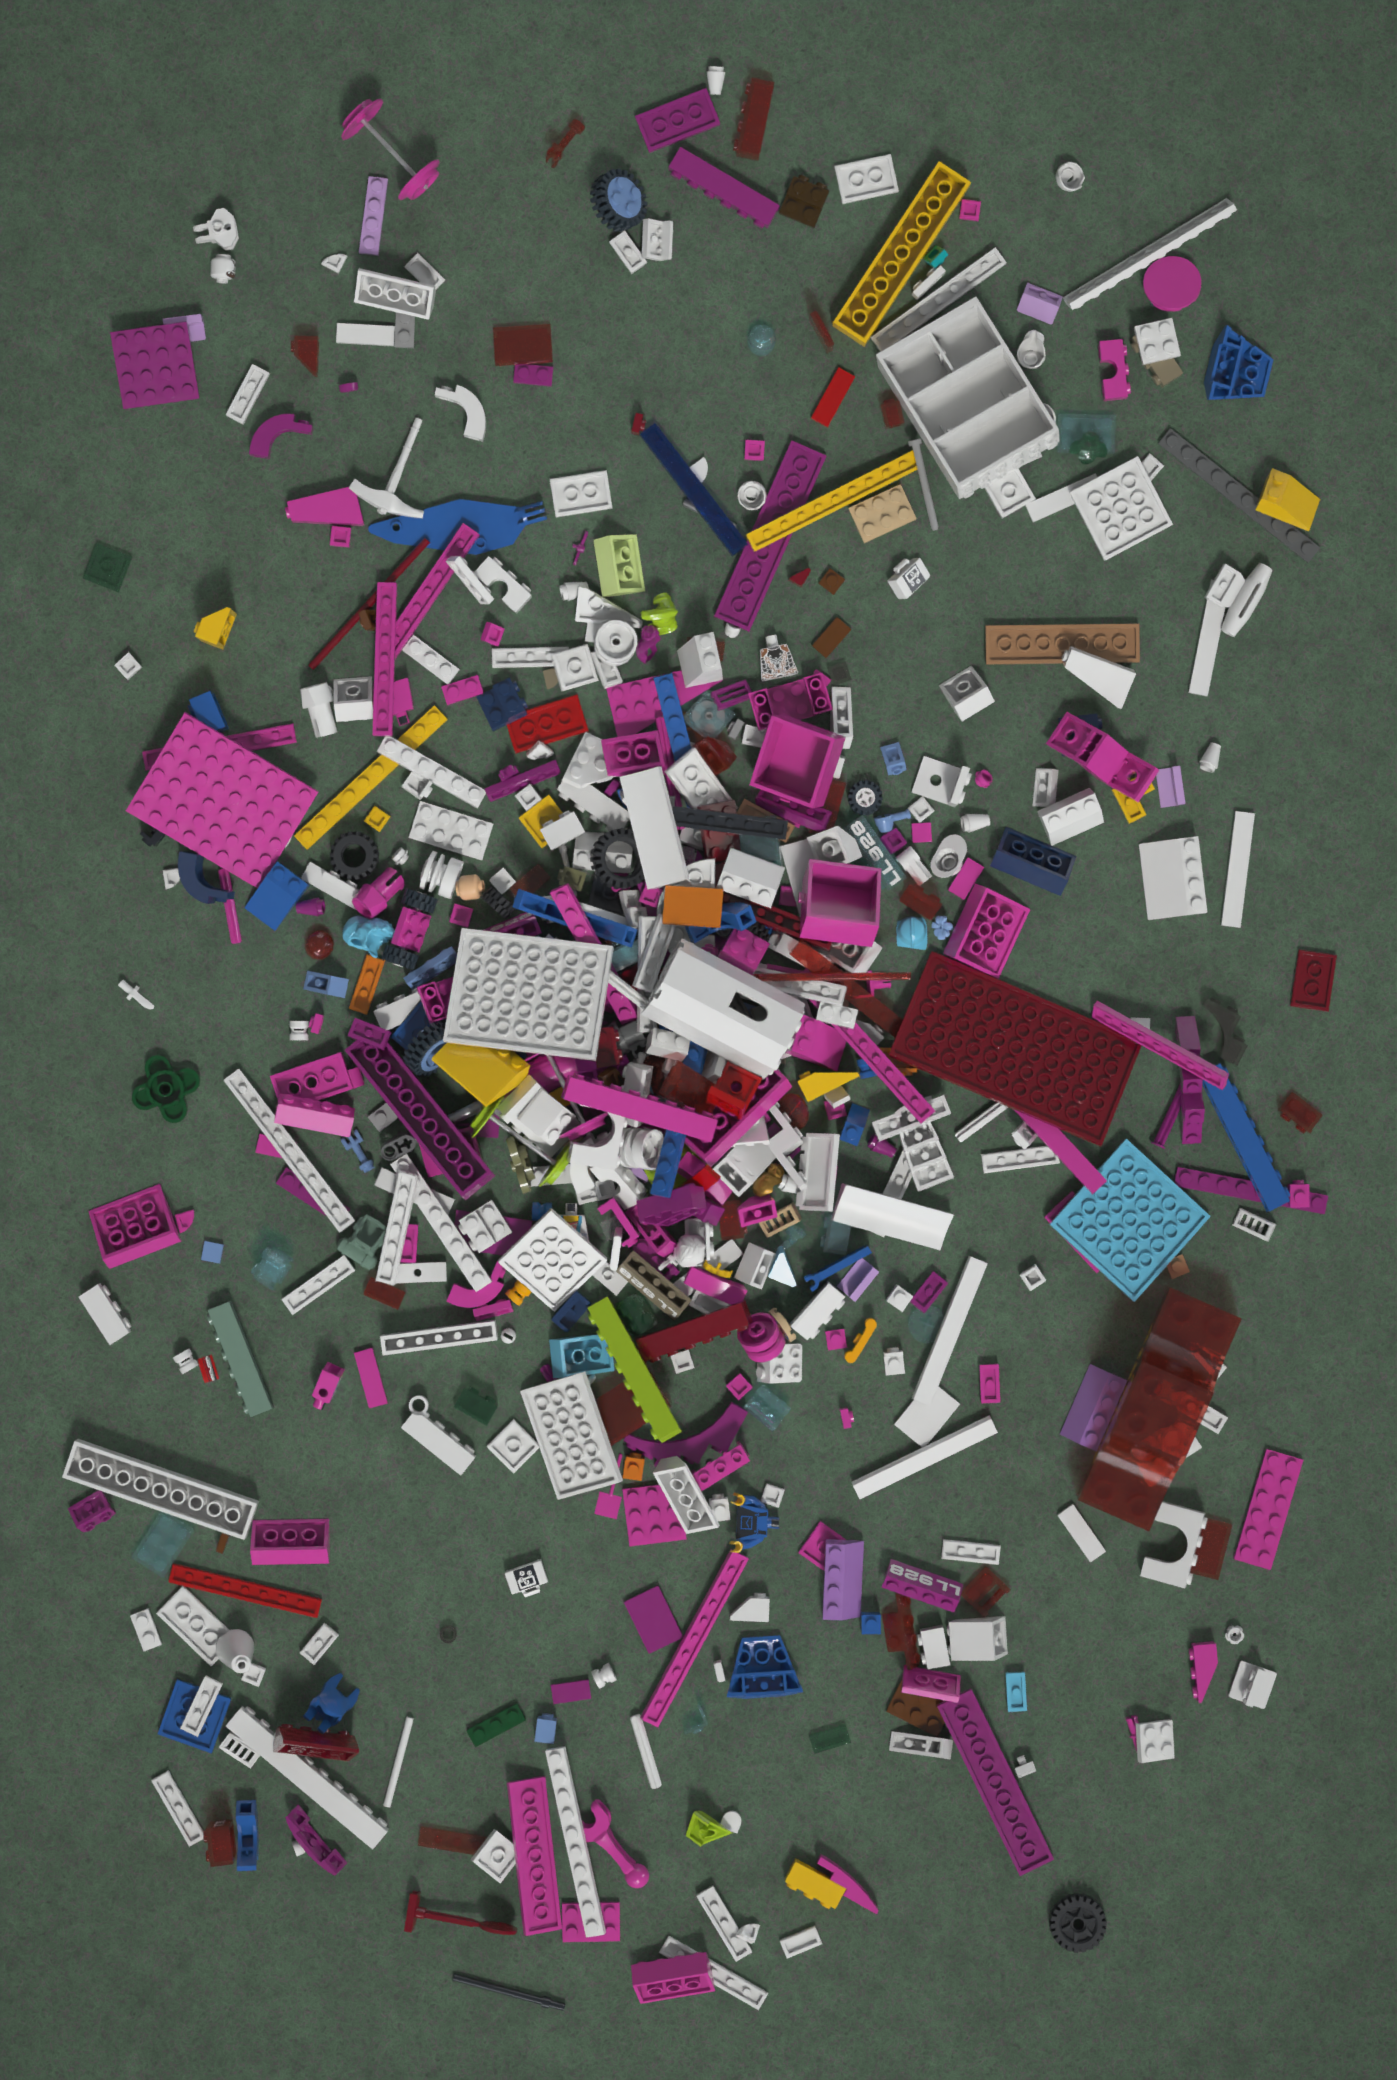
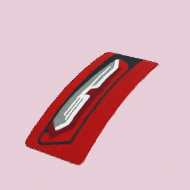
M212 1355L197 1359L204 1383L219 1379Z

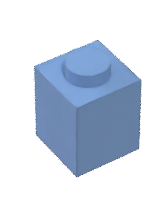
M542 1713V1716H538L535 1742L554 1744L557 1718H553L552 1714Z

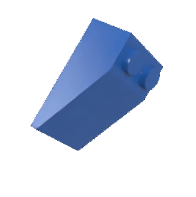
M277 861L251 897L245 909L276 931L310 885Z

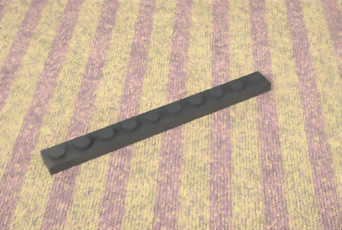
M1171 428L1158 443V445L1305 562L1309 563L1320 549L1318 545L1293 525L1256 511L1259 498Z

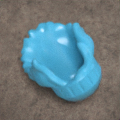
M358 915L351 917L346 922L342 937L349 946L368 951L372 957L377 958L380 946L392 940L395 929L388 921L380 918L368 919Z

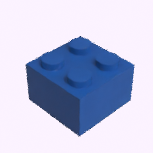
M208 691L189 699L190 705H188L192 716L220 733L229 729L213 692Z

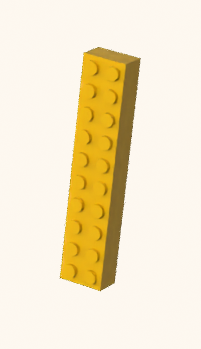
M940 161L937 163L835 318L832 325L834 328L865 347L971 184L969 180Z

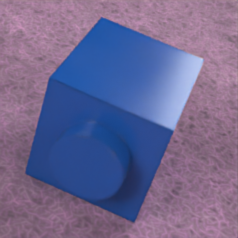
M861 1612V1634H881L880 1612Z

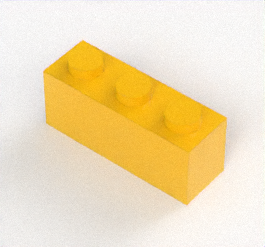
M796 1858L784 1878L787 1887L795 1891L797 1889L803 1891L805 1897L811 1900L816 1898L821 1901L820 1904L828 1909L831 1907L836 1909L846 1890L843 1886L830 1880L828 1875Z

